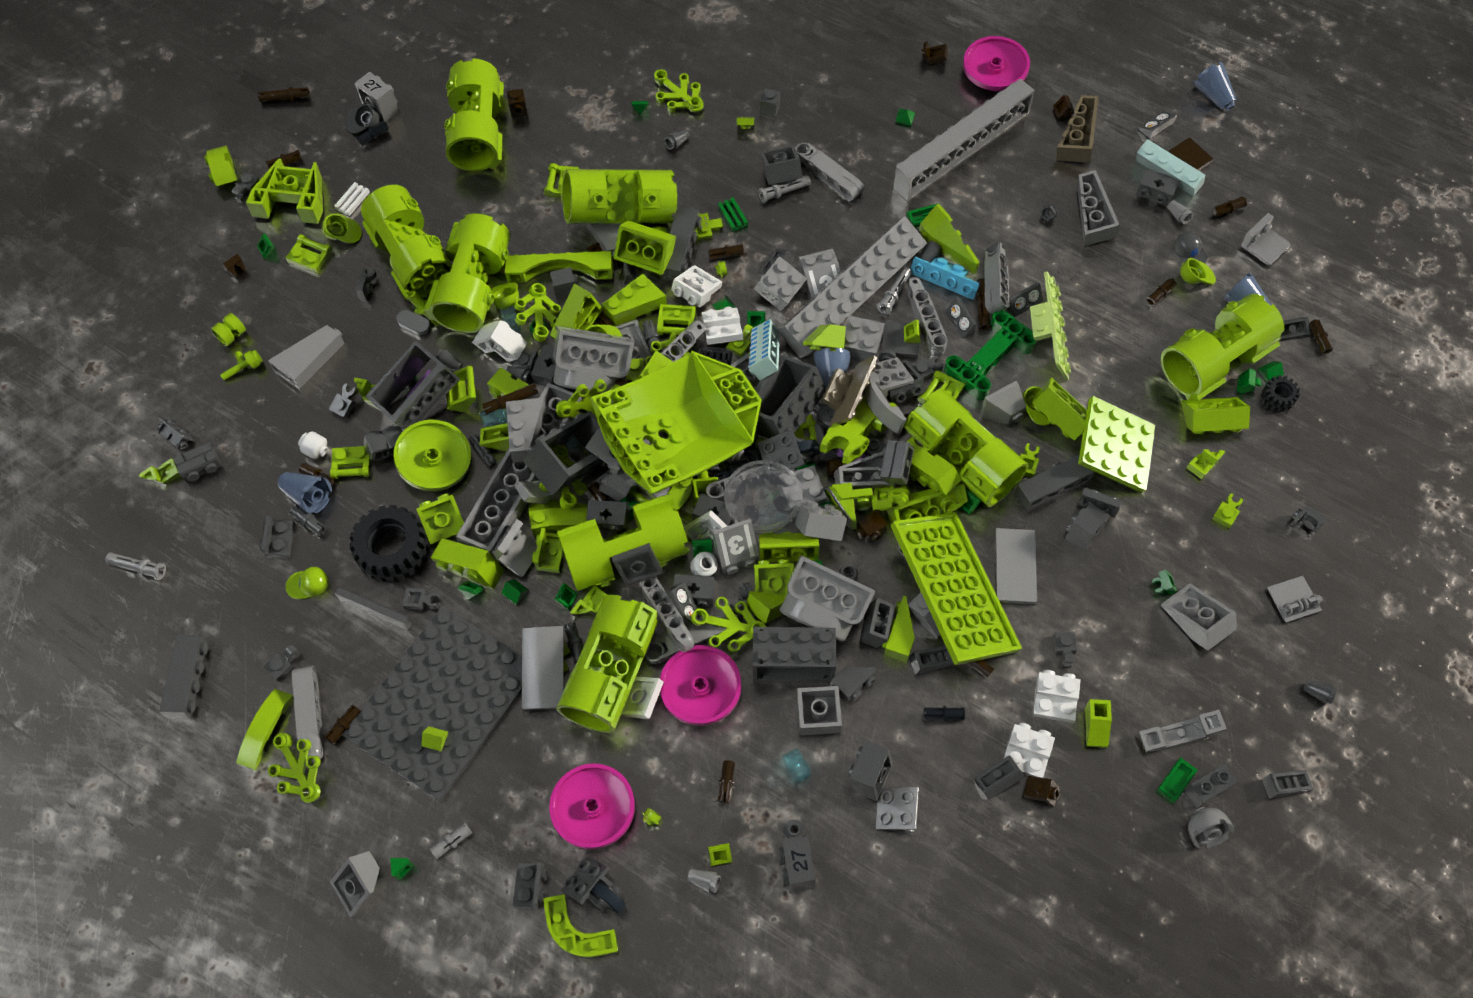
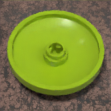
M423 420L410 425L400 434L394 447V463L399 475L411 486L424 491H442L456 485L466 475L471 462V449L465 435L454 425L441 420Z

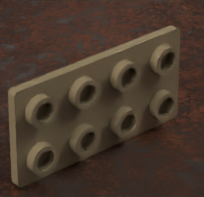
M874 355L857 363L851 376L839 368L834 370L821 399L822 402L836 410L829 426H832L835 422L843 424L854 418L856 414L855 408L862 400V392L869 384V376L876 368L875 362L878 357Z

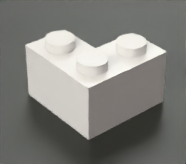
M499 320L483 325L472 343L484 353L495 351L507 362L518 360L528 342L523 339L521 334L513 331L508 323Z

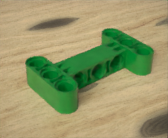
M1004 310L993 313L990 325L995 335L968 362L955 355L949 356L945 362L944 373L964 383L965 387L963 390L980 401L989 395L991 382L985 375L1013 348H1016L1023 354H1031L1037 343L1033 337V331Z

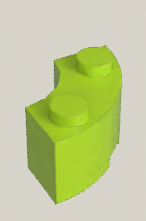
M227 145L206 151L204 159L211 173H208L211 183L219 186L237 180L233 160Z

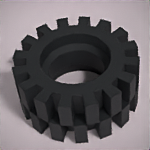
M703 346L700 347L699 354L731 365L733 351Z
M1278 375L1277 378L1274 376L1267 382L1262 392V397H1264L1262 400L1263 402L1267 401V407L1271 405L1272 410L1277 408V411L1281 412L1282 409L1287 411L1288 408L1290 410L1300 396V387L1296 388L1298 384L1297 382L1293 384L1292 378L1287 380L1288 376H1284L1282 379L1281 375ZM1280 389L1287 394V398L1279 397L1274 390Z

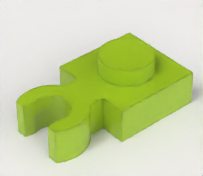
M1027 443L1024 450L1025 454L1021 453L1020 457L1029 464L1024 475L1032 478L1035 475L1039 458L1036 457L1040 447L1037 446L1035 451H1030V444Z
M1233 493L1228 496L1226 503L1222 501L1212 518L1229 529L1240 512L1237 508L1243 502L1242 498L1238 502H1233Z

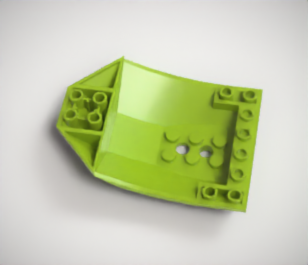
M694 351L638 380L590 398L604 441L624 472L650 494L698 475L750 446L754 440L762 401L741 369ZM659 431H664V432H666L667 435H668V438H667V439L661 438V437L659 436L658 432H659ZM643 439L649 440L651 445L645 444Z

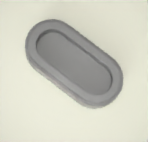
M403 310L396 317L400 327L416 335H425L430 331L429 321L410 310Z

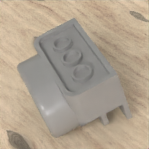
M561 326L555 327L557 332L553 346V360L556 365L553 382L556 385L576 390L578 385L585 384L590 391L596 380L603 379L607 384V388L603 392L598 393H604L616 385V380L621 381V378L629 373L634 342L628 337Z
M799 556V560L787 583L788 593L780 608V612L810 628H836V640L844 642L852 625L859 623L863 619L875 590L804 556Z

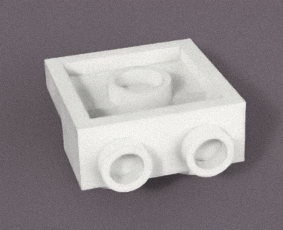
M694 265L673 280L671 291H673L675 296L685 298L690 305H696L700 308L710 301L711 294L720 289L723 282Z
M725 307L722 310L709 309L706 312H702L707 345L743 340L737 308Z
M1044 670L1043 673L1039 672L1036 679L1033 716L1074 723L1081 679H1076L1074 674L1069 673L1063 674V676L1055 675V672L1052 670Z
M1026 723L1014 724L1004 758L1010 755L1023 775L1043 778L1055 737H1052L1051 733L1046 730H1039V732L1031 730V726Z

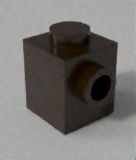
M523 89L507 91L511 117L528 115Z
M875 510L857 521L856 533L867 544L871 541L876 542L887 532L888 524L880 513Z

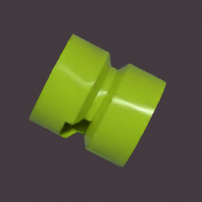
M232 313L227 314L222 319V323L218 322L210 328L215 337L225 346L231 344L235 340V336L239 337L246 331L243 323Z

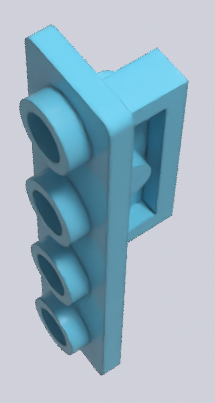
M918 257L913 258L910 267L912 275L972 300L975 298L979 283L966 278L969 270L964 269L963 266L949 263L944 258L936 257L931 263Z

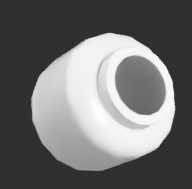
M313 431L304 433L298 442L300 451L312 459H317L320 456L323 457L328 451L327 439Z
M710 552L697 554L692 559L690 565L694 576L710 577L718 568L717 559Z

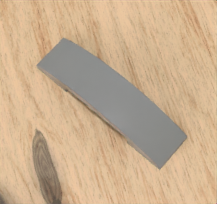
M873 371L869 376L868 386L863 390L867 404L885 426L900 434L907 419L899 407L890 406L878 388L881 381Z
M1215 710L1201 714L1197 718L1164 727H1153L1138 733L1145 751L1152 752L1201 740L1223 732L1227 728L1220 711Z

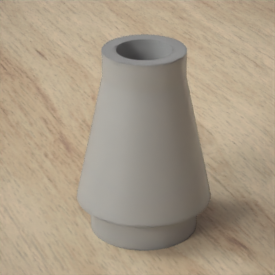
M1172 200L1167 206V209L1170 210L1178 223L1187 224L1193 217L1190 208L1177 203L1175 200Z
M691 869L687 881L692 882L708 893H716L720 886L721 876L717 875V872Z

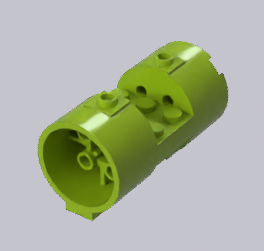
M476 58L465 62L460 60L451 67L449 80L446 84L449 106L456 112L449 119H446L444 123L446 157L451 164L462 170L482 171L488 168L494 170L502 161V134L498 132V125L492 116L496 117L503 109L504 82L500 81L497 69L491 63Z
M566 169L561 185V200L565 221L567 224H619L626 221L635 223H672L674 221L672 213H676L677 185L672 181L674 173L672 170Z
M400 185L380 187L370 193L362 203L361 215L364 219L362 224L375 247L389 251L391 254L390 266L393 269L391 275L405 299L412 290H415L421 298H427V294L431 292L434 280H439L443 274L450 272L452 263L444 252L440 239L434 235H427L422 231L424 217L417 201L411 197L408 190Z
M467 214L459 222H454L445 248L447 257L453 262L451 271L443 274L439 280H434L424 309L430 320H435L443 327L456 332L474 333L482 328L487 310L490 309L491 304L494 302V293H492L490 286L486 284L488 275L499 272L508 258V245L511 239L510 231L503 223L499 225L492 221L493 217L488 215Z
M1248 294L1239 301H1232L1226 304V308L1222 309L1216 317V330L1210 333L1204 329L1195 328L1185 331V334L1178 338L1177 342L1164 349L1161 354L1162 370L1171 385L1184 394L1187 400H1200L1226 382L1224 377L1229 372V362L1239 358L1241 363H1255L1279 347L1281 333L1284 332V322L1274 304L1270 306L1262 295Z
M944 389L934 391L927 397L928 400L921 407L918 405L909 414L903 426L907 430L906 433L915 438L916 442L922 447L924 445L928 447V453L933 456L938 454L952 464L962 479L960 482H963L988 507L996 505L1014 489L1026 473L1029 464L1000 438H995L972 417V414Z
M665 494L633 505L632 509L637 528L602 539L595 519L557 531L577 591L595 585H600L601 587L611 585V581L615 580L609 558L650 543L661 567L668 565L667 561L690 553L689 547L684 545L688 540L679 513L676 509H672L674 501L671 494Z
M606 595L603 597L588 632L587 640L556 707L557 711L568 720L585 728L603 733H613L615 731L640 665L659 622L656 619L657 611L644 602H638L633 599L631 602L620 600L621 596Z

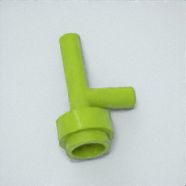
M249 350L244 353V357L241 351H237L235 357L238 364L223 372L220 376L225 381L248 366H251L253 369L259 367L263 360L256 350Z

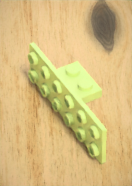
M1048 271L1044 272L1048 302L1030 306L1033 337L1035 341L1052 337L1056 366L1065 381L1069 380L1071 368L1066 359L1069 357V352L1064 342H1067V337L1062 329L1065 326V322L1060 314L1063 311V307L1058 299L1061 296L1059 286H1056L1054 277H1051Z

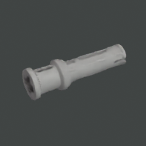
M805 175L793 182L788 181L779 185L772 184L771 187L765 189L759 188V197L762 203H766L767 200L780 198L782 194L810 186L811 182L809 176Z
M902 267L890 289L884 292L882 301L878 302L876 307L882 314L889 315L892 311V306L899 300L898 295L912 274L909 268Z
M109 552L105 558V562L108 565L137 571L140 576L148 575L156 580H161L166 572V565L164 563L156 564L149 559L137 560Z

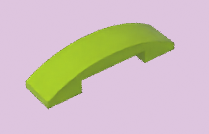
M274 689L270 693L247 730L239 750L237 764L256 771L265 754L263 748L280 715H285L294 698L293 695L278 689Z

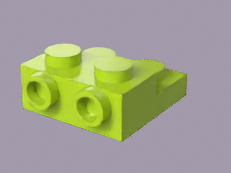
M448 493L437 497V501L432 503L430 500L419 504L420 507L416 509L430 545L440 542L442 538L448 539L457 535L464 524L453 494L450 496Z
M770 560L758 561V564L754 565L755 591L786 596L788 593L787 583L794 570V563H789V560H778V564H770Z

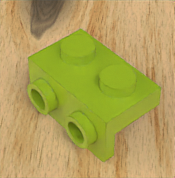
M541 528L540 534L536 536V545L538 546L536 552H533L532 563H534L537 571L560 573L564 553L558 534L547 533L546 528Z

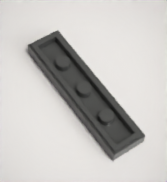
M338 588L335 592L338 599L348 605L403 629L409 630L411 626L408 617L343 588Z

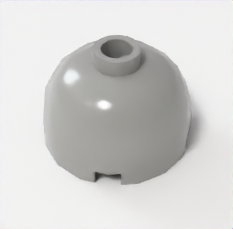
M1201 807L1194 812L1188 822L1190 839L1197 848H1200L1199 845L1205 844L1206 848L1220 845L1229 838L1227 834L1230 830L1232 833L1234 832V826L1228 816L1217 808Z

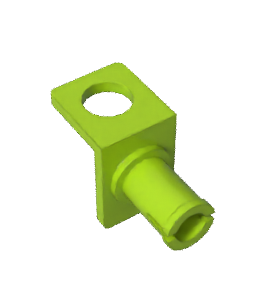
M412 290L406 299L416 307L413 312L418 315H425L428 318L424 310L427 300H423L415 290ZM430 320L435 326H439L435 320Z
M708 470L698 474V479H692V494L695 506L699 499L698 492L706 491L709 484L718 481V477L709 478Z

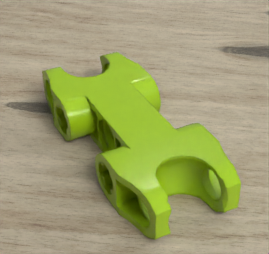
M864 395L861 402L855 408L856 414L854 418L844 426L835 422L828 429L821 442L820 451L823 453H828L834 448L843 449L842 462L845 464L858 459L865 452L869 445V438L867 436L874 429L881 433L887 429V426L872 412ZM889 403L891 407H897V404Z

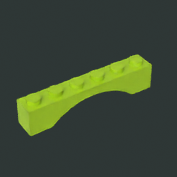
M611 251L509 255L506 260L505 275L508 282L526 283L542 273L571 267V270L587 274L595 280L613 279L614 260Z

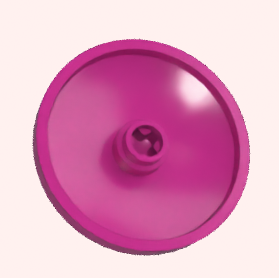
M989 36L976 40L967 48L963 60V69L968 79L975 85L990 91H1003L1012 82L1015 83L1019 79L1024 81L1030 68V58L1024 47L1012 39L1001 36Z
M696 645L685 653L682 651L677 652L667 661L660 676V679L664 682L660 694L666 709L676 719L690 725L705 726L721 721L733 711L741 694V676L737 665L725 652L711 646Z
M592 763L578 766L562 776L551 794L549 811L556 831L566 842L581 849L593 850L609 846L625 834L634 817L635 800L630 784L620 772L607 765Z

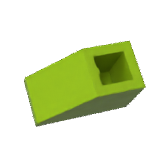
M820 325L803 341V345L810 346L811 350H821V347L830 348V351H836V348H844L846 326Z
M1090 699L1085 706L1086 747L1108 748L1112 723L1111 700Z

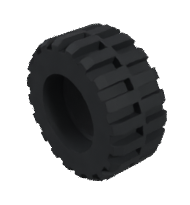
M384 505L380 506L378 510L372 509L368 511V515L360 517L359 524L355 523L353 527L355 532L350 534L349 539L351 542L349 546L354 560L362 572L366 573L369 578H376L378 582L387 580L388 583H393L395 579L402 581L406 579L405 576H412L415 574L414 570L416 568L420 569L422 567V559L426 560L428 555L426 550L429 549V542L422 523L412 511L408 512L407 508L404 507L398 509L396 505H389V508H386ZM399 532L406 535L404 545L397 552L387 556L373 553L376 542L385 534Z

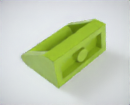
M467 366L453 372L460 380L446 394L447 410L465 413L476 400L472 366ZM466 379H467L468 396L466 395V384H465V380H466Z

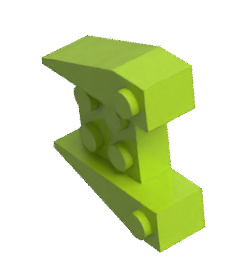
M278 159L251 189L246 204L252 217L269 219L275 201L297 203L296 209L302 222L319 224L323 213L322 176L317 163L314 162L311 169L284 166L282 160Z

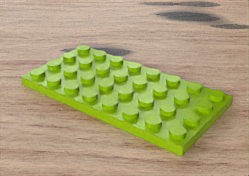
M957 513L893 521L890 526L954 665L1019 652L1022 649L1019 640Z

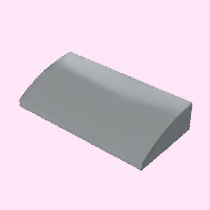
M563 626L522 628V710H554L563 693Z

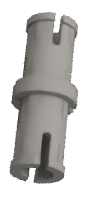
M463 823L451 834L447 833L444 839L429 849L438 860L439 857L450 849L458 847V843L473 833L467 824Z

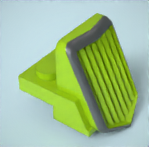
M852 482L833 484L823 488L831 504L837 506L836 508L847 518L846 526L852 530L856 529L855 509L865 511L872 507V488L852 490Z

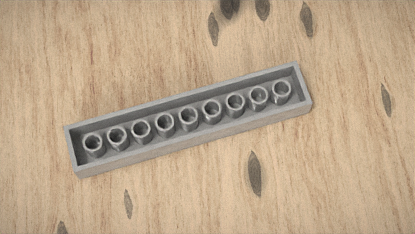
M1022 79L1017 80L1015 83L1012 82L1008 88L998 92L991 100H987L981 107L974 109L971 114L963 117L954 126H950L943 134L937 135L933 141L926 143L919 151L913 152L909 158L899 162L896 166L893 189L907 201L1028 115L1035 90Z
M906 216L897 220L777 330L778 333L799 358L808 355L813 350L810 349V346L803 345V341L820 325H840L849 315L859 308L921 250L927 242Z
M551 383L547 384L539 397H544L547 409L543 416L542 427L539 430L538 437L543 434L547 436L555 427L561 428V425L567 420L573 421L574 418L571 416L561 418L556 413L558 402L569 400L574 394L573 392ZM510 447L456 536L459 543L487 550L490 554L508 526L516 519H519L528 502L523 501L515 485L520 481L532 482L539 480L524 461L513 463Z

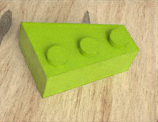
M642 274L602 303L603 314L616 327L636 320V317L643 314H652V311L660 308V304H667V298L656 285Z
M574 283L550 333L554 341L557 332L555 330L556 326L585 330L595 322L603 308L591 292Z
M913 437L906 441L914 447L909 478L912 481L916 480L922 486H928L934 492L946 495L962 480L952 464L938 454L933 456L928 453V447L924 445L921 448Z
M443 538L431 556L438 569L442 571L447 570L493 590L505 571L489 551Z

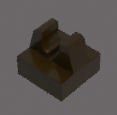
M1063 95L1053 105L1057 118L1061 120L1074 114L1073 104L1067 95Z
M238 254L223 263L225 271L234 277L238 275L235 272V267L245 271V266Z

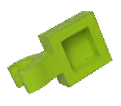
M747 324L742 331L743 340L731 341L726 348L742 358L751 346L749 339L751 338L753 327Z

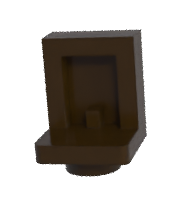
M924 42L921 54L923 59H926L928 65L947 61L948 47L946 44L930 47L928 42Z
M1028 776L1023 795L1027 799L1045 801L1049 806L1054 807L1056 800L1059 798L1060 790L1052 779Z

